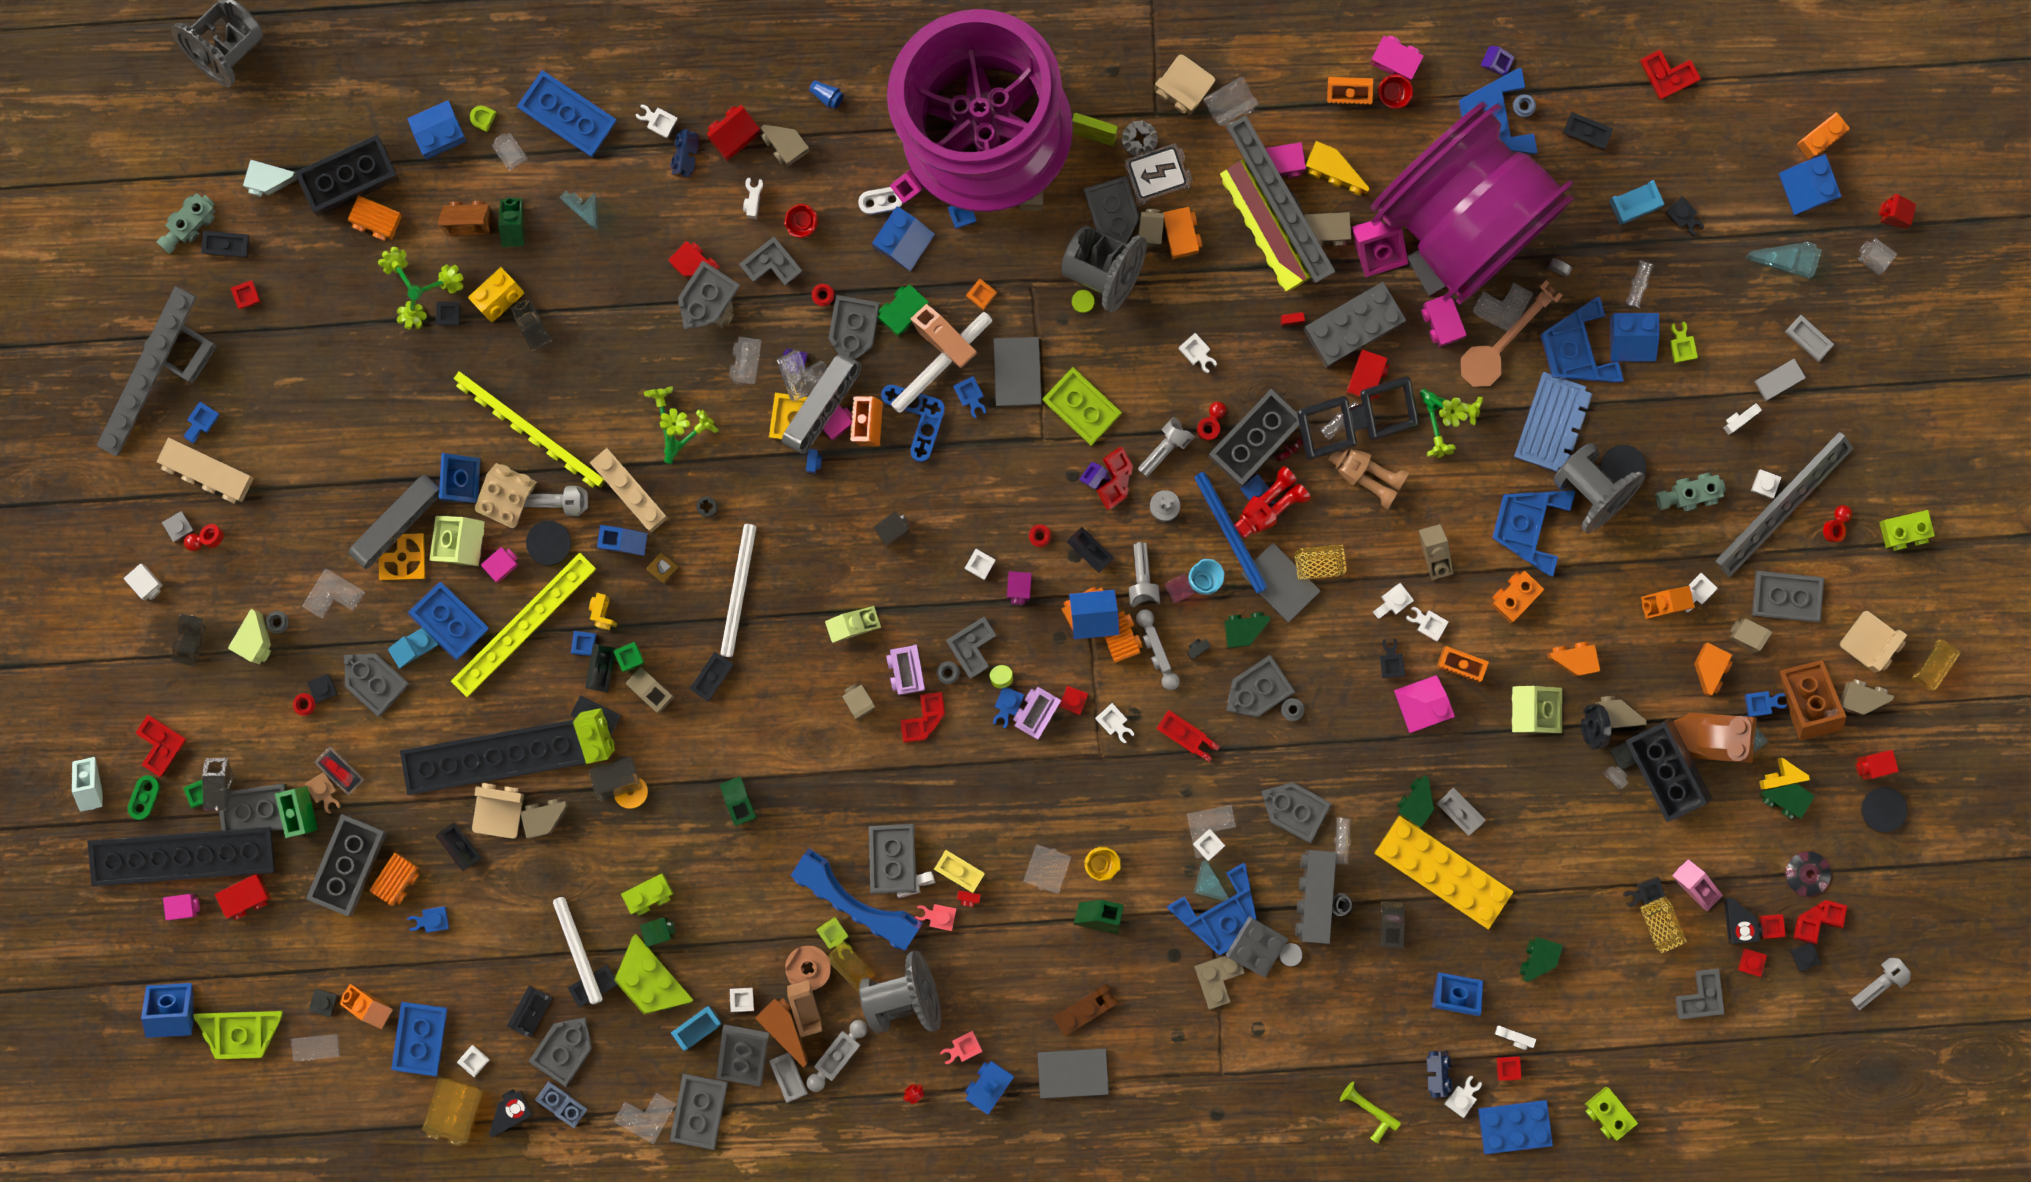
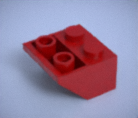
M742 105L739 107L733 106L726 112L725 115L727 117L721 122L715 121L708 127L709 132H707L709 141L726 161L730 160L761 134L760 128Z

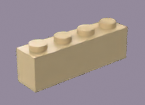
M170 438L167 439L157 460V463L162 465L161 470L172 475L175 471L183 474L181 479L191 484L198 481L203 484L202 489L213 494L217 490L223 493V499L235 503L236 500L243 502L254 479L237 469Z
M608 448L590 462L650 533L668 519Z

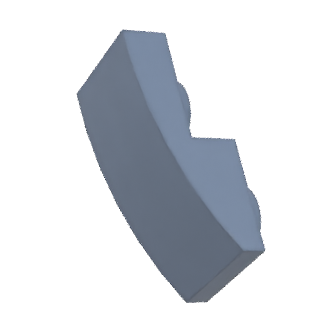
M550 1081L547 1082L535 1099L573 1128H575L587 1111L586 1107Z

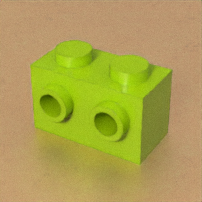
M1928 510L1879 522L1885 547H1893L1894 551L1907 548L1906 544L1915 542L1916 546L1929 543L1928 538L1935 536Z
M602 708L581 712L573 721L586 764L607 760L615 748Z
M664 873L621 895L630 914L637 913L640 916L650 911L649 906L655 903L660 906L670 901L669 896L674 893Z
M1604 1087L1585 1103L1588 1108L1585 1112L1594 1122L1596 1120L1599 1121L1603 1126L1600 1130L1607 1139L1612 1137L1613 1140L1617 1141L1638 1124L1608 1087Z

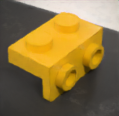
M500 267L468 298L492 323L524 294V291Z
M597 593L596 598L592 597L589 610L592 612L590 620L595 622L594 626L601 629L610 630V627L616 628L617 623L615 621L605 619L610 598L604 594Z

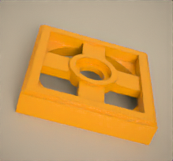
M424 533L402 534L397 540V550L394 553H384L379 558L380 581L425 579ZM406 539L413 540L418 545L420 552H409ZM400 553L406 554L405 561L398 560ZM410 561H420L418 568L413 573L407 575V565ZM385 562H395L398 565V575L388 572L385 568Z

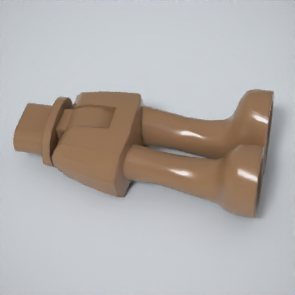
M1354 449L1332 453L1328 459L1329 462L1336 465L1335 469L1351 485L1354 486L1358 483L1375 493L1381 499V505L1387 510L1398 492L1366 476V471L1398 491L1409 475L1405 470L1397 473L1390 472L1373 462L1370 454Z

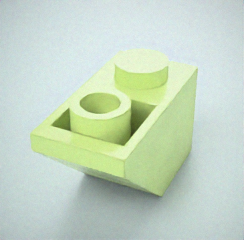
M874 606L844 613L825 621L832 643L881 628Z

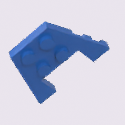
M1522 68L1510 72L1458 101L1461 118L1483 101L1488 105L1486 111L1499 103L1502 108L1495 117L1501 122L1500 139L1512 152L1528 153L1529 155H1536L1538 153L1534 133L1515 137L1510 136L1502 94L1525 88Z
M1596 297L1540 334L1552 378L1612 383L1624 381L1618 361L1596 367L1584 322L1605 316L1600 297Z
M1575 491L1504 494L1492 539L1546 575L1552 577L1558 556L1535 550L1547 506L1569 512Z
M1244 863L1226 872L1237 894L1196 917L1185 896L1167 906L1169 911L1218 955L1230 949L1249 916L1256 920L1246 865Z

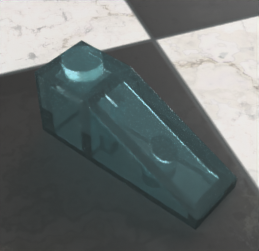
M1803 242V244L1798 243L1750 251L1745 259L1810 279L1815 275L1822 250L1816 248L1817 245L1814 243Z

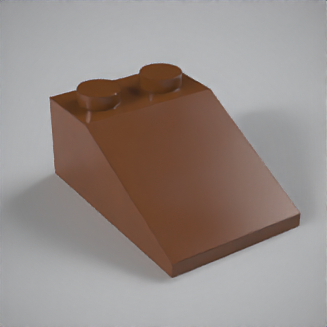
M458 201L449 202V205H444L438 219V226L447 236L492 235L491 207L489 204H485V201H473L472 205H463V202Z
M1823 660L1779 671L1792 723L1800 741L1843 730L1846 715Z
M775 998L755 1019L804 1067L808 1063V1059L794 1015L790 1011L791 1006L784 998L781 1000Z

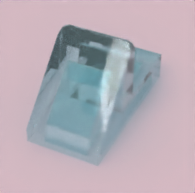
M565 191L560 196L562 202L594 230L598 228L597 195L595 192L583 205H581L583 200L574 192L570 195Z

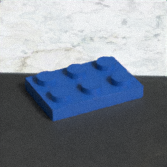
M439 582L408 612V615L456 661L489 630L442 582Z
M401 1002L391 1070L438 1076L448 1008Z
M1547 1100L1478 1108L1484 1154L1553 1146Z

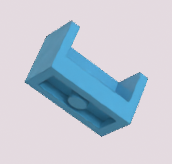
M1654 180L1648 182L1647 185L1618 197L1614 196L1609 200L1619 225L1660 209L1664 205Z
M709 1005L671 1032V1034L683 1051H686L723 1023Z

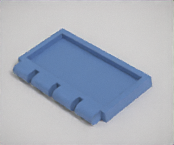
M1543 372L1513 458L1557 472L1558 468L1560 469L1572 456L1564 453V450L1573 452L1579 434L1571 430L1572 428L1581 430L1586 415L1585 412L1578 409L1579 407L1588 409L1593 394L1585 391L1586 386L1561 378H1552L1551 374Z

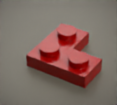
M1661 49L1639 61L1659 100L1701 80L1691 59L1670 69Z
M147 714L135 734L154 745L141 765L159 777H163L187 739Z

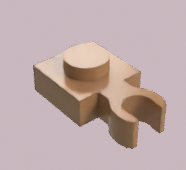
M322 772L305 783L316 803L323 800L327 813H332L329 809V805L332 802L338 808H341L340 802L332 797V794L337 790L326 772Z

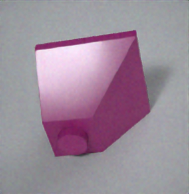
M1370 221L1352 227L1355 247L1365 277L1408 264L1401 226L1390 227L1387 223L1382 222L1373 226Z
M1437 675L1394 690L1409 733L1455 717L1447 694Z

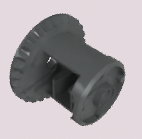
M218 0L192 26L177 23L171 28L175 41L186 56L209 78L224 87H231L235 82V74L231 68L263 38V31L257 20L236 0ZM222 18L226 23V41L223 43L215 35L213 37L215 46L211 43L208 44L207 40H203L201 36L208 29L211 32H215L217 27L213 24Z
M1085 225L1075 233L1066 249L1061 265L1062 275L1065 278L1102 293L1104 309L1114 312L1126 300L1140 274L1146 256L1147 241L1144 237L1135 236L1132 237L1129 243L1125 244Z
M1594 443L1586 444L1575 452L1562 465L1554 477V484L1560 490H1564L1573 484L1593 504L1582 524V529L1586 534L1594 532L1609 521L1634 496L1645 480V475L1638 471L1637 473L1627 475L1625 478H1621L1615 483L1595 463L1600 453Z
M917 950L907 955L905 960V977L883 983L875 982L868 977L861 980L859 984L861 1007L865 1019L873 1032L877 1034L889 1030L890 1020L915 1013L918 1019H920L921 1024L928 1031L934 1032L940 1029L941 1008L935 982L925 958Z

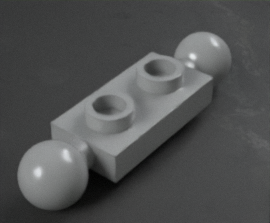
M1147 609L1141 610L1136 616V621L1139 626L1145 629L1146 635L1143 636L1147 649L1152 648L1155 655L1151 657L1156 670L1160 669L1163 674V687L1167 690H1175L1179 686L1180 680L1175 673L1171 672L1167 657L1152 625L1154 615Z
M853 1021L850 1025V1033L846 1034L842 1031L814 1067L819 1072L810 1075L807 1079V1087L811 1091H821L825 1086L824 1079L827 1077L832 1081L858 1049L860 1044L855 1040L864 1037L868 1031L867 1024L864 1021Z

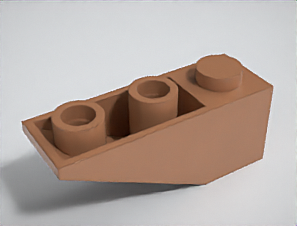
M928 304L911 318L918 333L960 368L977 354L965 339Z

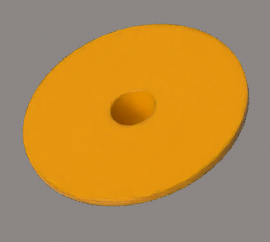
M627 776L621 779L614 789L616 802L628 809L636 808L643 804L648 795L646 783L636 776Z

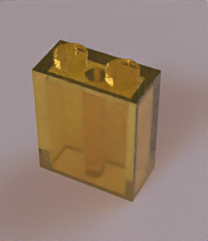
M439 1077L422 1128L423 1131L427 1132L426 1136L434 1139H440V1136L449 1139L448 1143L456 1146H461L462 1143L467 1144L485 1090L446 1077Z

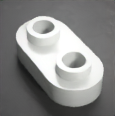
M891 187L866 191L859 198L861 211L868 215L894 211L896 206L900 208L903 204ZM890 196H895L896 202L890 203L888 202V198ZM872 200L874 201V206L867 207L866 202Z

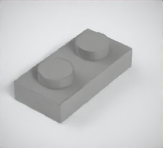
M1454 788L1437 803L1468 836L1485 821Z

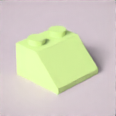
M436 516L429 560L458 565L479 566L485 521L465 517Z
M251 609L228 647L231 651L256 664H260L261 661L265 662L271 652L269 650L271 643L262 613Z
M1543 686L1513 687L1512 732L1562 733V688Z

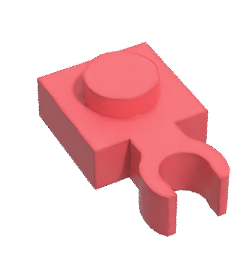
M934 904L932 911L928 910L925 906H917V908L924 909L925 915L923 917L915 916L916 919H930V927L952 931L956 908Z
M973 1031L953 1040L954 1048L943 1049L940 1054L945 1052L951 1054V1059L945 1061V1064H949L957 1056L960 1057L961 1061H964L981 1053L982 1049Z

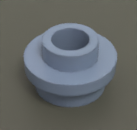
M1520 95L1513 103L1514 112L1520 117L1532 115L1536 108L1534 99L1529 95ZM1526 103L1528 105V109H1521L1520 104Z

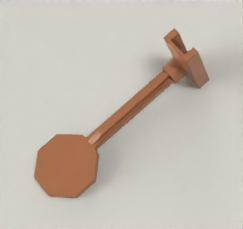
M1547 280L1539 287L1542 292L1535 298L1536 302L1493 347H1471L1461 357V376L1473 387L1491 386L1501 375V357L1499 353L1542 307L1545 308L1551 301L1556 303L1563 296L1561 293H1558L1554 297L1556 291L1552 287L1546 290L1545 288L1549 284Z

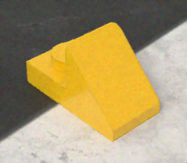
M1778 758L1781 776L1779 777L1778 772L1765 775V780L1759 782L1762 790L1810 779L1809 775L1785 759Z

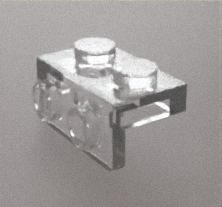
M1243 77L1203 98L1214 122L1220 126L1233 123L1237 116L1252 112L1255 109L1254 107L1259 104L1257 99L1253 97Z
M739 337L738 343H734L733 356H736L735 365H731L729 378H733L732 381L735 385L743 386V383L755 384L761 340Z

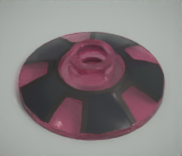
M1805 851L1796 854L1790 859L1786 867L1785 877L1789 887L1795 893L1805 897H1812L1822 893L1828 887L1831 879V869L1823 856L1815 852ZM1808 870L1813 871L1814 875L1812 878L1806 876Z

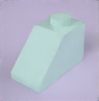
M251 160L243 186L249 190V194L261 197L262 194L270 195L296 181L297 176L295 172Z
M95 757L74 761L72 764V794L80 812L102 807L103 791Z

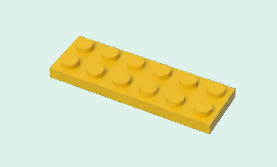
M1398 816L1374 853L1488 930L1513 893L1512 890L1401 816Z

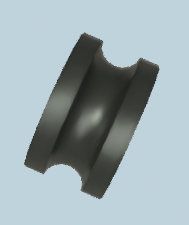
M705 496L698 500L696 508L700 515L711 517L717 512L718 506L713 498ZM704 501H708L709 504L713 505V509H709V513L701 509V505H705Z

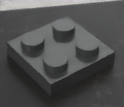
M1249 916L1226 956L1265 978L1288 938Z

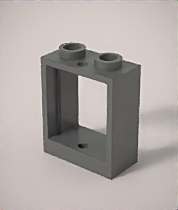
M183 325L181 330L202 344L184 372L165 361L163 366L193 384L217 346ZM149 338L146 340L143 348H145Z

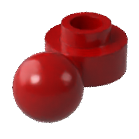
M1219 401L1212 403L1209 407L1210 417H1206L1199 422L1197 434L1202 440L1212 441L1218 436L1220 432L1218 419H1222L1227 413L1225 404ZM1204 427H1210L1212 432L1209 434L1205 433Z
M1846 505L1838 506L1834 511L1835 520H1829L1824 524L1823 535L1828 542H1841L1846 536L1844 523L1852 518V510Z
M208 524L201 530L200 535L194 533L187 535L184 539V546L189 551L199 550L202 544L208 548H215L222 542L224 533L217 525Z

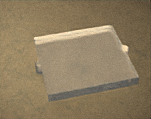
M1036 844L1023 882L1037 886L1039 890L1045 889L1059 894L1071 856L1057 852L1055 848L1049 849Z

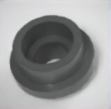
M274 611L267 616L266 627L270 632L280 634L288 628L289 619L285 613ZM280 618L282 623L276 627L274 620Z
M946 661L939 665L937 676L942 683L952 684L959 678L960 671L955 663ZM946 669H951L953 671L951 677H946L944 675V671Z
M1291 698L1283 703L1281 712L1285 719L1296 721L1302 717L1304 706L1298 699ZM1291 705H1294L1297 708V712L1295 714H1291L1289 712V707Z
M1343 893L1333 895L1332 913L1336 916L1346 915L1352 907L1350 898ZM1339 901L1341 902L1340 908H1338Z

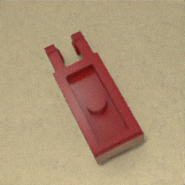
M1170 710L1167 711L1156 728L1192 754H1197L1209 763L1212 760L1210 755L1198 749L1201 742L1203 741L1208 747L1216 751L1220 748L1219 745L1207 738L1206 734Z

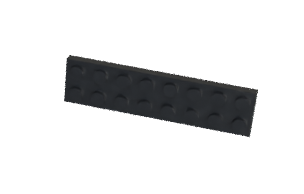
M575 719L400 750L407 795L586 764L573 724Z
M271 826L87 841L91 886L275 872Z

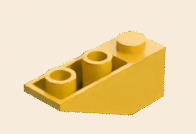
M1315 142L1306 163L1307 174L1317 179H1320V177L1329 180L1328 183L1336 187H1341V185L1350 188L1349 191L1355 195H1367L1369 187L1338 150L1320 142Z

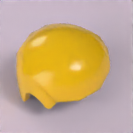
M1108 847L1094 848L1089 852L1084 861L1086 872L1097 881L1112 879L1121 868L1119 856Z

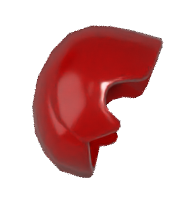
M1390 75L1380 82L1378 97L1381 103L1389 108L1405 107L1413 97V87L1404 76Z
M797 204L786 212L784 225L789 235L797 238H806L816 231L818 216L811 206Z

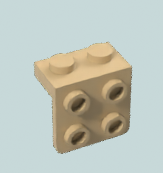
M1179 55L1164 76L1158 79L1154 90L1160 98L1165 101L1168 99L1175 104L1174 107L1178 111L1191 115L1214 84L1215 78L1184 55Z
M495 463L486 475L475 505V511L510 528H514L518 524L526 499L534 490L537 482L525 474H519L510 470L506 465Z
M1864 611L1842 639L1840 647L1875 673L1881 671V669L1885 671L1892 662L1890 657L1894 652L1898 653L1906 643L1904 639L1907 635L1901 630L1894 631L1872 613Z
M482 783V787H476L474 796H477L472 825L473 832L516 838L524 794L518 793V788L505 787L504 791L495 790L496 785Z

